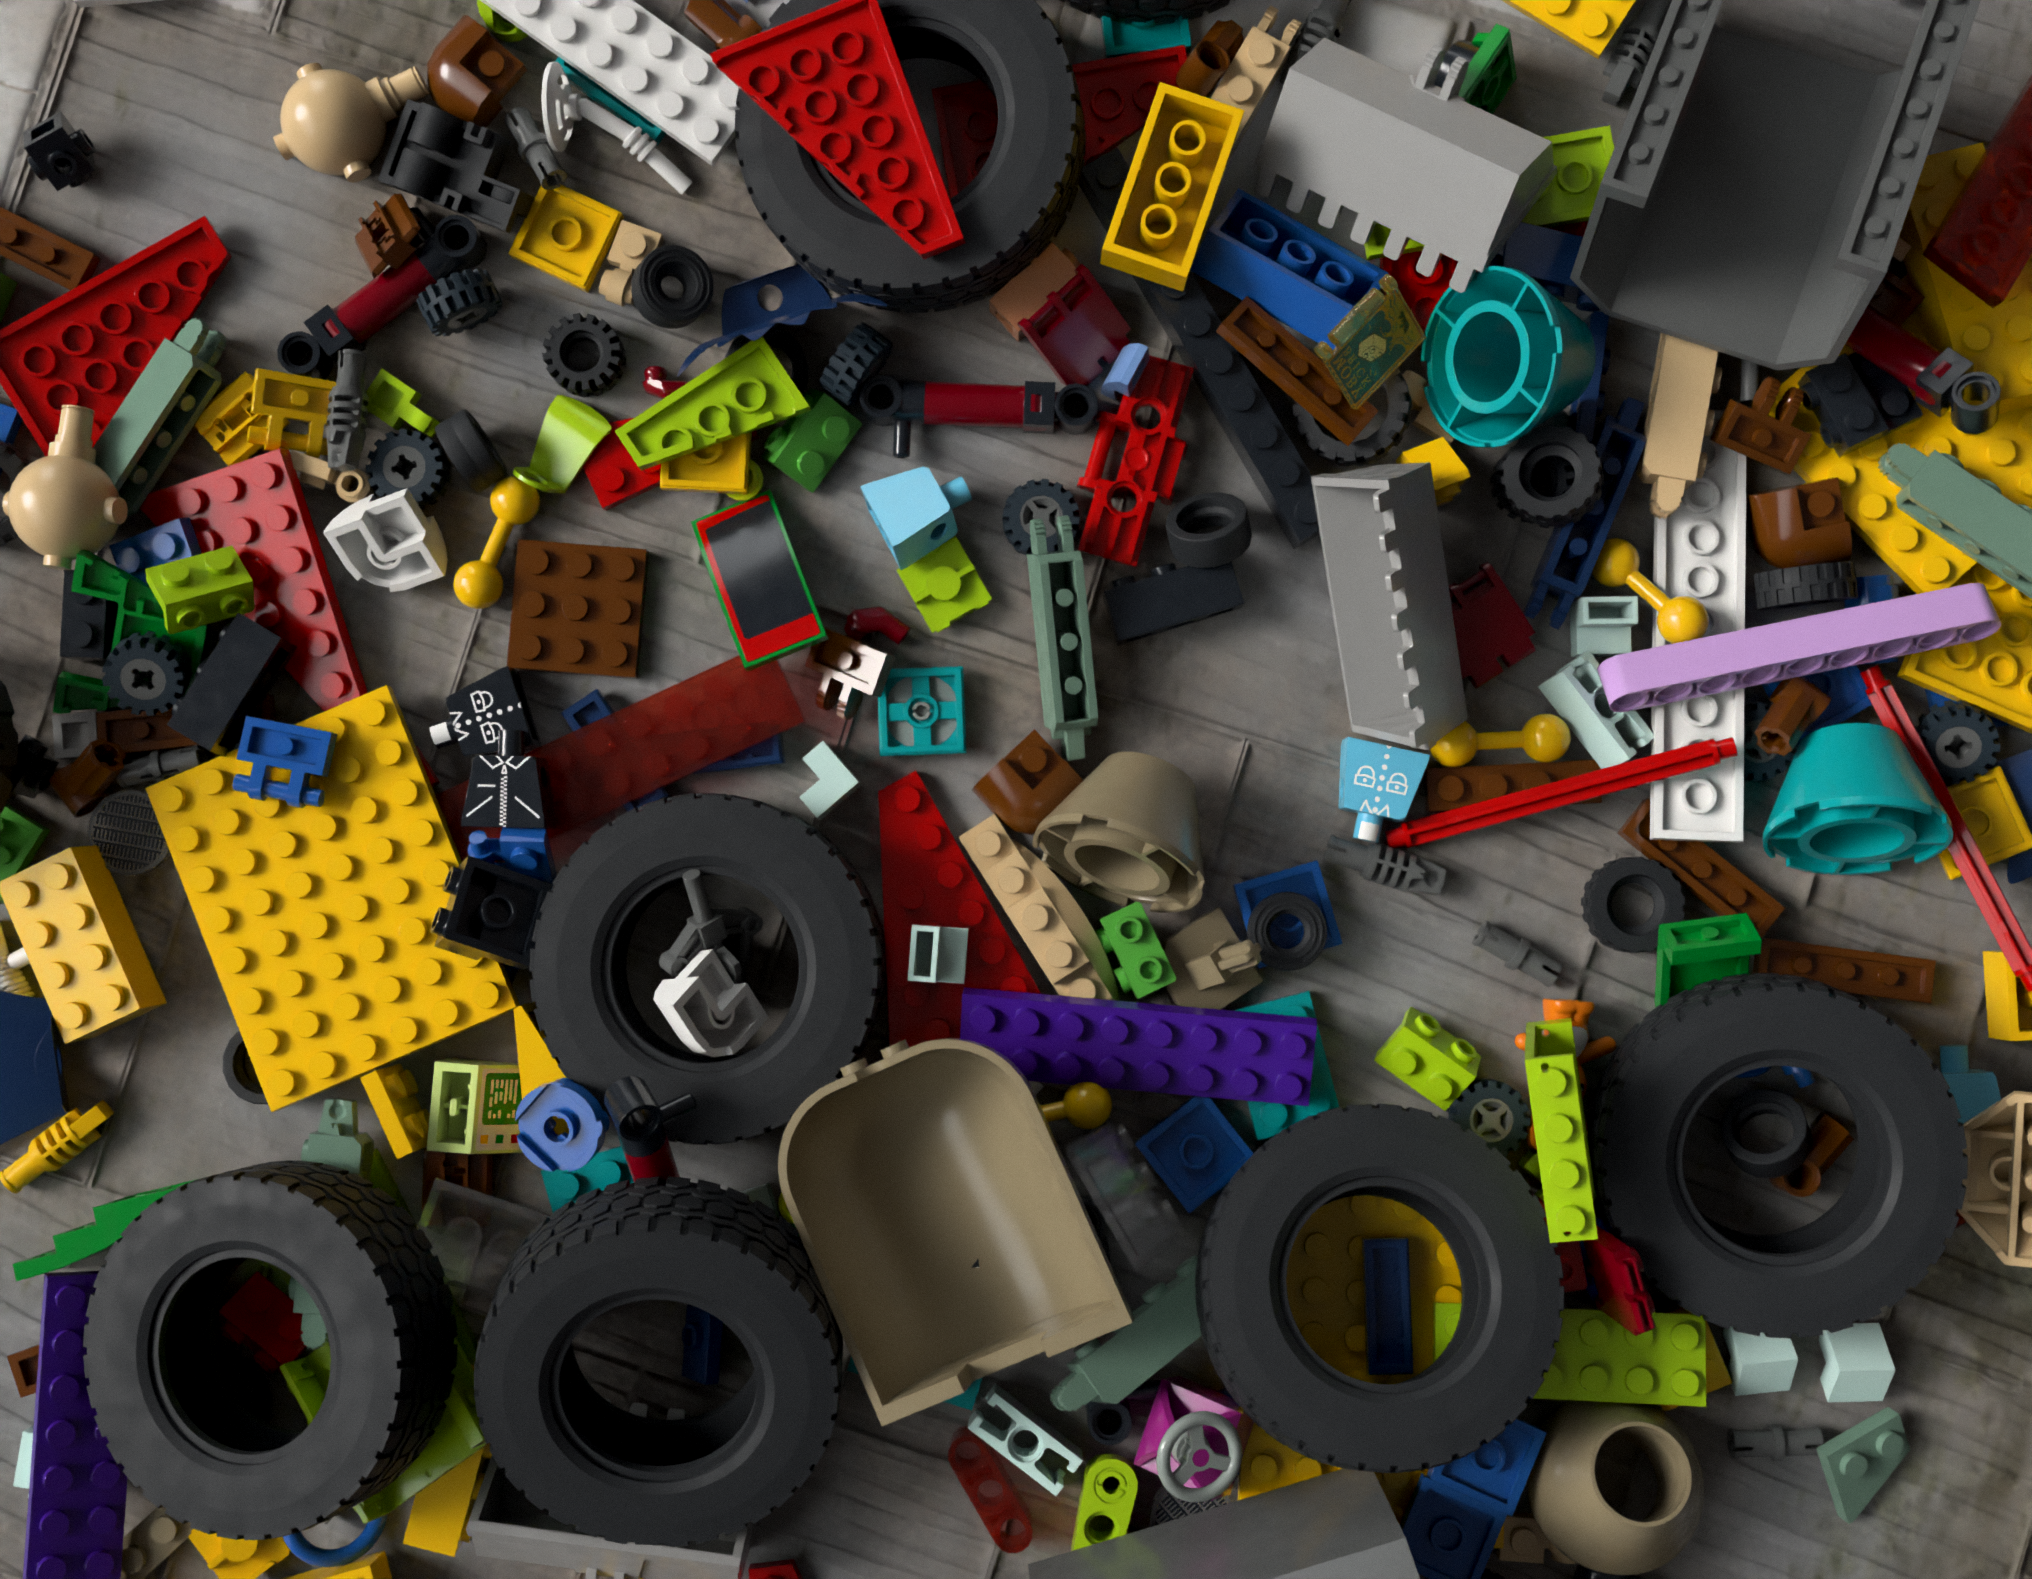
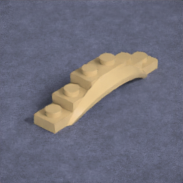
M995 814L959 836V840L1059 996L1119 1001L1112 968L1100 940L1078 903L1057 876L1034 853L1019 842L1011 839Z

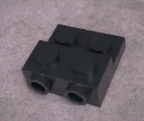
M1856 352L1850 355L1844 353L1838 356L1832 364L1819 365L1807 371L1798 382L1799 389L1804 392L1803 405L1806 409L1813 410L1821 424L1819 430L1823 441L1829 448L1835 449L1839 458L1905 427L1923 416L1921 409L1906 385Z
M468 856L458 868L452 866L445 879L443 891L449 893L450 897L446 909L438 908L431 925L430 932L438 935L434 947L474 960H478L483 956L526 970L530 966V950L532 948L535 949L536 942L532 941L536 921L541 918V906L548 890H552L553 884Z

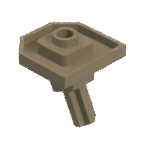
M1220 907L1213 908L1162 943L1165 955L1176 975L1175 982L1165 986L1176 1006L1221 1010L1263 982L1255 968V965L1259 964L1262 960L1260 956L1261 945L1259 943L1253 944L1251 940L1240 942Z

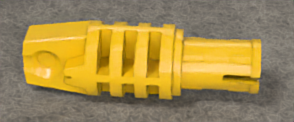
M104 1100L84 1114L75 1107L31 1140L28 1152L0 1172L2 1184L9 1191L17 1194L23 1187L45 1171L59 1170L101 1137L95 1128L107 1120L114 1111Z

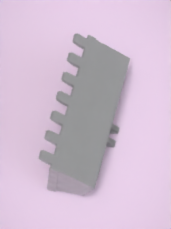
M1323 38L1289 68L1266 138L1255 160V164L1262 167L1254 188L1255 193L1265 198L1271 196L1279 177L1282 176L1294 182L1286 202L1287 209L1295 213L1302 212L1312 191L1324 196L1326 199L1318 218L1320 225L1331 229L1335 227L1344 207L1358 213L1350 235L1351 240L1361 245L1367 243L1376 223L1382 224L1391 229L1383 250L1385 257L1394 261L1398 260L1409 238L1425 245L1417 263L1416 271L1427 277L1433 275L1444 254L1458 261L1449 283L1450 288L1459 293L1465 292L1476 270L1481 273L1484 272L1557 174V166L1553 165L1552 141L1467 103L1464 98L1458 96L1469 62L1460 56L1451 64L1442 88L1434 85L1445 53L1440 47L1435 45L1431 47L1428 54H1426L1419 75L1416 77L1412 74L1410 76L1405 75L1329 39Z
M1430 462L1385 464L1337 474L1324 473L1311 476L1351 731L1408 745L1411 748L1429 750L1436 745L1439 739L1468 719Z
M635 1402L630 1406L629 1413L647 1418L648 1405ZM670 1408L666 1420L685 1419L686 1412L684 1409ZM491 1456L466 1531L468 1536H472L477 1556L575 1569L576 1572L586 1573L585 1579H600V1576L614 1577V1579H742L750 1550L753 1522H748L746 1528L726 1536L725 1533L719 1534L718 1539L696 1544L695 1540L689 1541V1544L686 1546L672 1547L666 1546L665 1543L658 1545H636L635 1542L627 1541V1544L604 1540L605 1536L598 1534L597 1537H593L575 1530L576 1526L571 1523L566 1526L549 1516V1510L546 1508L540 1510L525 1497L523 1489L518 1491L505 1476V1467L500 1469L494 1457Z

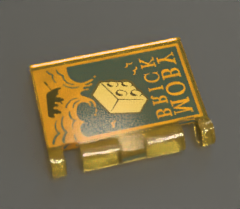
M1385 274L1379 280L1380 287L1387 293L1385 296L1378 289L1372 288L1327 334L1330 342L1336 346L1333 350L1323 341L1314 348L1315 353L1326 365L1352 409L1358 410L1426 338L1400 293L1397 281L1389 274Z

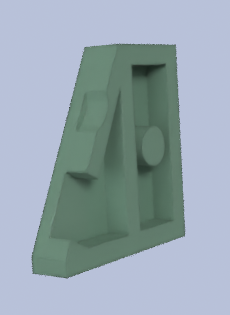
M1890 1407L1884 1408L1816 1448L1837 1515L1848 1524L1852 1523L1910 1451L1900 1415Z

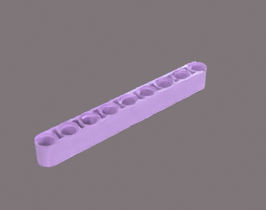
M1969 583L1620 654L1604 660L1599 664L1597 670L1610 710L1614 712H1628L1973 642L1997 632L2001 627V621L1983 583Z

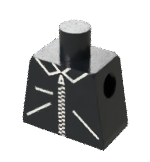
M498 730V756H475L461 826L556 829V816L548 761L546 758L525 756V731Z

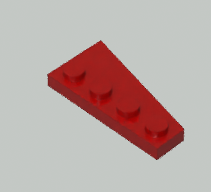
M633 418L610 422L612 431L595 448L583 466L599 503L605 511L660 486L661 464L641 471L615 433V430ZM756 430L752 431L751 442L759 439Z

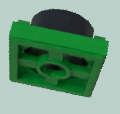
M1497 23L1490 33H1477L1472 43L1466 40L1455 42L1444 55L1434 85L1442 88L1453 61L1458 56L1466 59L1469 65L1458 96L1464 98L1467 103L1491 114L1495 112L1517 79L1510 29Z

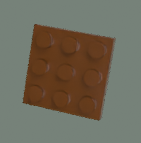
M518 539L506 666L516 670L638 679L649 551L647 549Z

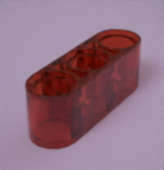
M967 1425L958 1428L952 1434L949 1442L948 1460L952 1470L996 1545L1007 1553H1018L1025 1550L1029 1546L1033 1534V1518L1029 1508L994 1448L969 1430ZM966 1441L973 1442L979 1447L980 1453L973 1459H964L957 1453V1446ZM994 1480L1002 1486L1003 1490L998 1496L987 1497L979 1491V1486L984 1481ZM1017 1519L1024 1524L1025 1528L1018 1535H1008L1002 1530L1001 1526L1006 1520Z

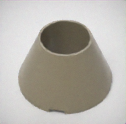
M1117 752L1109 755L1040 822L1033 836V847L1038 848L1039 846L1042 849L1044 855L1041 861L1052 872L1074 887L1107 902L1126 907L1129 901L1132 900L1152 904L1151 912L1171 913L1190 909L1197 905L1202 898L1205 880L1196 787L1185 772L1155 756L1139 752Z
M1568 1400L1555 1408L1544 1419L1539 1428L1543 1429L1547 1434L1527 1480L1529 1492L1527 1497L1539 1527L1560 1552L1575 1563L1599 1573L1635 1575L1659 1568L1675 1558L1685 1548L1694 1535L1701 1519L1704 1504V1479L1694 1446L1681 1426L1669 1414L1655 1404ZM1608 1437H1618L1633 1443L1646 1454L1654 1467L1658 1485L1656 1501L1649 1514L1640 1522L1627 1519L1615 1512L1606 1503L1598 1489L1595 1479V1460L1601 1445Z

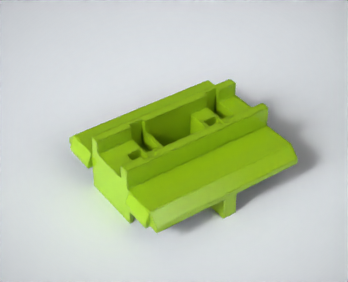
M956 536L903 570L898 568L896 570L932 633L944 630L955 623V621L969 613H973L974 610L977 611L986 606L992 600Z

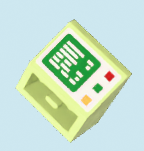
M445 1058L435 1061L426 1151L463 1154L523 1153L516 1137L520 1134L518 1127L519 1119L515 1121L517 1108L522 1101L519 1063Z

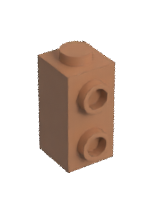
M1051 242L1038 258L1035 257L1031 261V265L1010 280L989 300V312L1018 342L1025 337V334L1017 323L1023 317L1028 320L1048 301L1046 296L1052 290L1057 293L1076 275L1074 270L1080 265V262L1067 248L1060 251Z

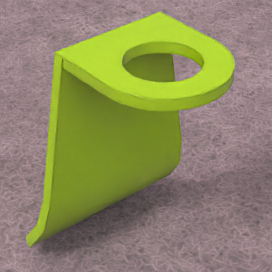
M557 395L550 404L544 418L530 466L515 467L513 474L524 483L541 491L566 493L595 448L612 431L611 425L590 406L573 398ZM529 477H532V478H534V479L540 481L541 483L536 482V481L532 480V479L529 478Z

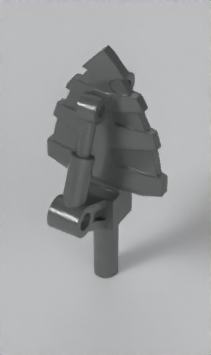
M697 869L686 871L682 877L694 915L686 919L687 925L672 947L661 955L659 959L660 967L676 978L701 950L713 949L734 984L747 983L751 989L750 983L745 980L747 962L751 960L753 936L762 928V918L747 907H741L738 910L711 909L700 871ZM739 933L735 958L720 941L726 939L727 935Z

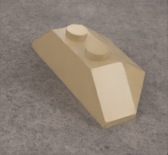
M2013 1091L1963 1124L1967 1149H1963V1153L1968 1156L1967 1179H1962V1184L1966 1186L1962 1210L1958 1209V1212L1995 1252L2004 1265L2032 1268V1092Z

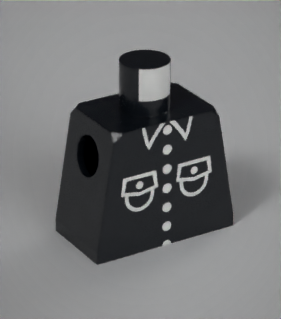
M509 666L503 667L449 695L446 698V704L451 718L430 724L429 726L431 737L438 749L459 743L463 755L469 758H475L478 755H498V730L525 731V751L542 748L518 670Z

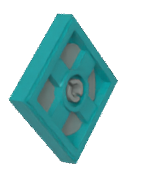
M963 666L891 669L882 696L878 697L880 757L967 754Z

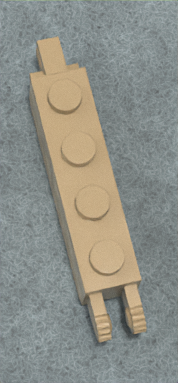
M1271 5L1257 28L1252 26L1211 97L1213 100L1245 110L1228 163L1286 63L1290 46L1302 25V22L1293 19L1286 26L1280 41L1267 33L1274 26L1279 12L1277 8Z
M1661 332L1644 423L1643 435L1647 439L1636 468V474L1643 483L1652 484L1649 510L1659 520L1670 517L1680 507L1684 490H1687L1696 481V478L1701 479L1703 477L1707 463V453L1701 452L1703 436L1710 435L1715 411L1708 409L1711 393H1717L1722 377V368L1716 367L1718 351Z

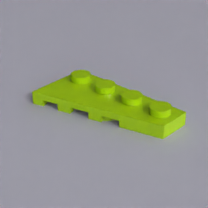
M762 336L758 340L750 341L615 430V433L642 471L811 411V409Z

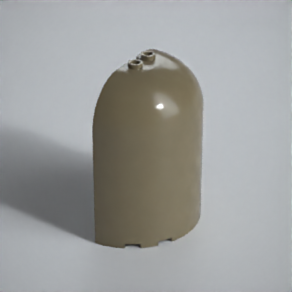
M958 1038L935 1039L909 1048L905 1039L880 1050L884 1058L883 1060L868 1065L866 1058H863L840 1068L843 1075L842 1078L818 1089L794 1112L783 1133L780 1144L778 1175L782 1195L882 1427L960 1395L969 1388L973 1381L1042 1352H1045L1048 1358L1129 1325L1134 1321L1131 1309L1029 1081L1006 1056L989 1046L971 1040ZM978 1259L979 1267H972Z

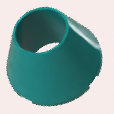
M1488 266L1482 273L1477 271L1468 289L1463 293H1459L1450 287L1445 291L1429 318L1421 352V361L1427 362L1429 386L1424 387V391L1432 413L1439 424L1452 437L1462 443L1475 447H1498L1516 441L1575 402L1587 389L1593 376L1596 360L1594 340L1583 320L1529 275L1520 270L1504 266Z
M1845 723L1815 730L1799 742L1765 826L1763 848L1770 858H1775L1776 853L1786 858L1787 867L1801 871L1831 875L1872 874L1892 871V862L1914 857V863L1916 864L1933 858L1950 845L1953 839V827L1948 814L1897 732L1877 724Z

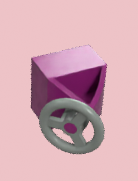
M1182 1376L1162 1378L1133 1464L1159 1475L1166 1490L1183 1501L1204 1502L1230 1495L1254 1421L1234 1399Z

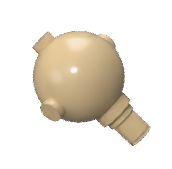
M309 63L297 71L299 80L291 86L285 95L280 114L282 133L274 136L273 139L286 161L296 157L307 167L317 172L334 176L345 175L348 182H359L367 178L372 172L369 165L377 158L383 148L387 135V122L399 117L398 112L404 110L407 99L417 101L429 95L430 92L416 66L391 78L385 77L380 80L377 76L365 82L346 71L322 69L319 63Z
M62 405L58 434L55 435V442L49 443L48 456L35 460L26 466L17 475L10 491L4 495L2 501L3 511L10 518L13 529L19 538L32 550L44 555L43 566L51 569L71 570L72 560H76L80 550H87L93 554L101 550L110 542L119 524L126 520L128 514L127 504L119 496L111 478L95 464L96 450L92 448L93 441L91 440L93 414L95 411L82 406Z

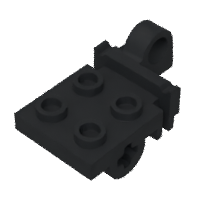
M407 99L378 181L508 233L512 229L516 215L524 218L527 217L534 197L520 189L497 181L508 146L511 143L510 140L485 127L461 120L429 104L417 103Z

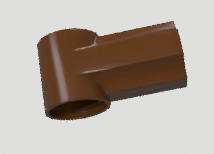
M689 0V4L684 11L685 17L715 44L716 50L759 34L763 29L748 15L742 17L724 0Z
M1232 19L1229 21L1217 20L1204 38L1195 46L1177 72L1176 83L1178 87L1208 97L1228 70L1244 42L1243 28Z
M1805 676L1782 680L1769 698L1773 704L1754 732L1758 739L1757 745L1768 754L1776 753L1785 756L1794 749L1807 726L1812 724L1827 708L1831 697Z
M103 738L92 741L75 762L57 771L49 779V783L75 818L85 816L93 812L102 801L104 802L109 798L105 790L124 769L123 760L126 754L119 744L110 743Z
M1820 1113L1809 1125L1812 1133L1811 1151L1804 1163L1799 1166L1801 1176L1798 1182L1790 1185L1787 1175L1769 1178L1771 1184L1778 1190L1797 1197L1812 1195L1820 1186L1821 1176L1854 1140L1842 1125L1825 1113Z

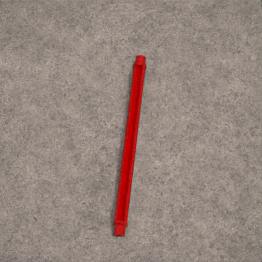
M1879 665L1861 672L1860 675L1867 687L1865 692L1883 726L1898 733L1952 822L1953 839L1947 848L2015 977H2020L2027 992L2032 991V947L1890 679H1885Z
M1733 737L1719 741L1714 739L1706 740L1401 823L1402 827L1385 831L1389 847L1392 848L1405 845L1408 848L1715 766L1721 764V760L1738 756L1737 748Z

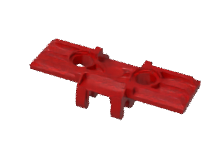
M1149 355L1150 360L1130 397L1123 395L1117 415L1104 411L1098 412L1096 422L1099 423L1085 475L1084 477H1079L1077 483L1078 488L1094 493L1078 551L1133 567L1137 566L1156 498L1161 500L1162 504L1172 505L1175 495L1173 485L1181 460H1185L1188 450L1186 441L1174 435L1194 368ZM1145 406L1155 408L1159 412L1161 419L1158 426L1153 429L1140 427L1135 419L1136 412L1140 408ZM1117 429L1129 433V438L1115 482L1102 479V474L1114 433ZM1123 492L1136 497L1137 503L1131 511L1120 512L1113 507L1111 498L1115 494Z

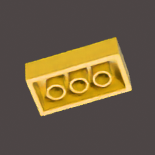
M1162 82L1159 83L1102 247L1100 264L1182 292L1184 291L1245 110Z
M93 845L67 848L0 881L1 897L65 1044L94 1038L167 1003L111 872L106 868V861L101 856L103 854L99 852V845L98 847Z

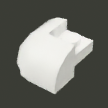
M408 488L376 499L374 494L355 502L333 518L323 532L345 568L357 581L363 578L374 585L389 587L390 592L407 590L445 576L448 559L441 530L434 516L425 517Z
M713 949L701 950L675 979L663 980L655 990L653 998L679 1039L690 1050L711 1057L733 1055L745 1046L769 1018L747 983L734 984Z

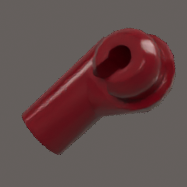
M649 366L644 370L645 381L642 382L646 393L664 399L687 384L688 381L666 380L667 370L664 367Z
M880 606L855 609L847 616V622L844 625L846 635L856 640H861L867 633L880 631L898 645L901 644L911 630L908 625Z

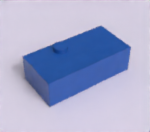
M1240 188L1237 189L1208 229L1191 268L1192 272L1241 300L1248 296L1271 317L1333 352L1359 326L1389 274Z

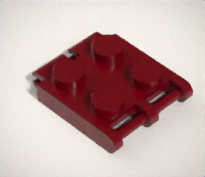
M1080 264L1074 270L1076 275L1057 293L1052 290L1046 296L1048 301L1028 320L1023 317L1017 323L1053 373L1066 386L1076 383L1088 386L1103 372L1102 367L1097 362L1100 358L1110 365L1117 359L1122 348L1131 344L1125 335L1131 328L1091 272L1083 264Z
M1488 561L1479 566V572L1460 584L1453 582L1449 585L1450 600L1453 599L1454 601L1451 607L1462 680L1468 677L1476 689L1503 672L1496 659L1500 656L1509 668L1536 651L1529 639L1536 632ZM1482 579H1486V583L1482 584L1481 586L1471 591L1467 595H1464L1463 591L1467 590L1468 588L1478 583Z
M1597 1226L1598 1239L1583 1240L1588 1257L1585 1261L1586 1270L1593 1276L1598 1295L1595 1297L1597 1308L1635 1336L1655 1328L1652 1316L1655 1313V1306L1650 1294L1644 1287L1641 1276L1644 1266L1640 1255L1635 1248L1629 1247L1618 1240L1612 1233H1608Z

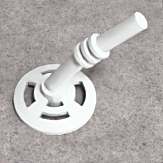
M549 62L547 64L542 81V116L545 134L553 151L563 152L566 149L572 134L574 121H580L583 116L623 141L622 146L625 149L631 148L630 154H638L637 160L639 162L645 161L673 188L681 195L692 181L656 148L657 142L654 140L649 142L650 136L647 133L642 135V128L639 126L634 128L587 98H581L580 94H573L568 77L559 62ZM560 75H561L562 82H563L562 85H559V84L557 83L558 78H559Z

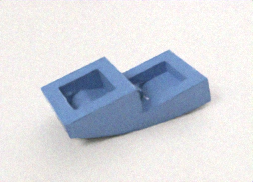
M1133 343L1122 348L1101 387V394L1115 401L1120 393L1130 397L1150 360L1147 346L1141 343Z

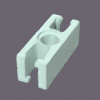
M1587 650L1556 671L1555 675L1544 681L1538 688L1599 767L1603 769L1629 760L1637 753L1636 749L1648 744L1654 736L1636 710L1628 712H1614L1610 710L1597 670L1599 663L1591 652Z
M995 1383L985 1399H987V1403L992 1407L997 1404L1012 1418L1007 1429L1002 1431L986 1421L982 1416V1412L977 1408L969 1417L968 1429L1057 1496L1064 1487L1063 1477L1066 1472L1058 1468L1054 1474L1039 1459L1043 1455L1044 1450L1050 1448L1069 1460V1465L1066 1468L1074 1473L1083 1461L1082 1450ZM1022 1430H1029L1037 1436L1038 1440L1030 1448H1021L1013 1440L1016 1433Z

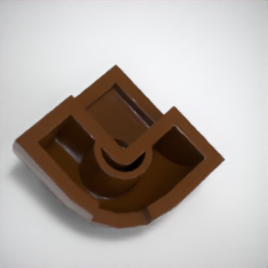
M463 15L435 47L427 63V83L432 99L441 110L461 120L486 128L503 109L499 102L525 74L527 69L521 61L492 38L487 29L468 15Z
M1838 477L1794 486H1784L1746 495V518L1750 539L1756 553L1769 565L1784 569L1813 564L1848 562L1851 559L1852 536L1850 521L1845 520Z
M1034 729L1009 754L1002 758L973 787L972 791L1009 828L1016 832L1034 835L1040 822L1083 779Z

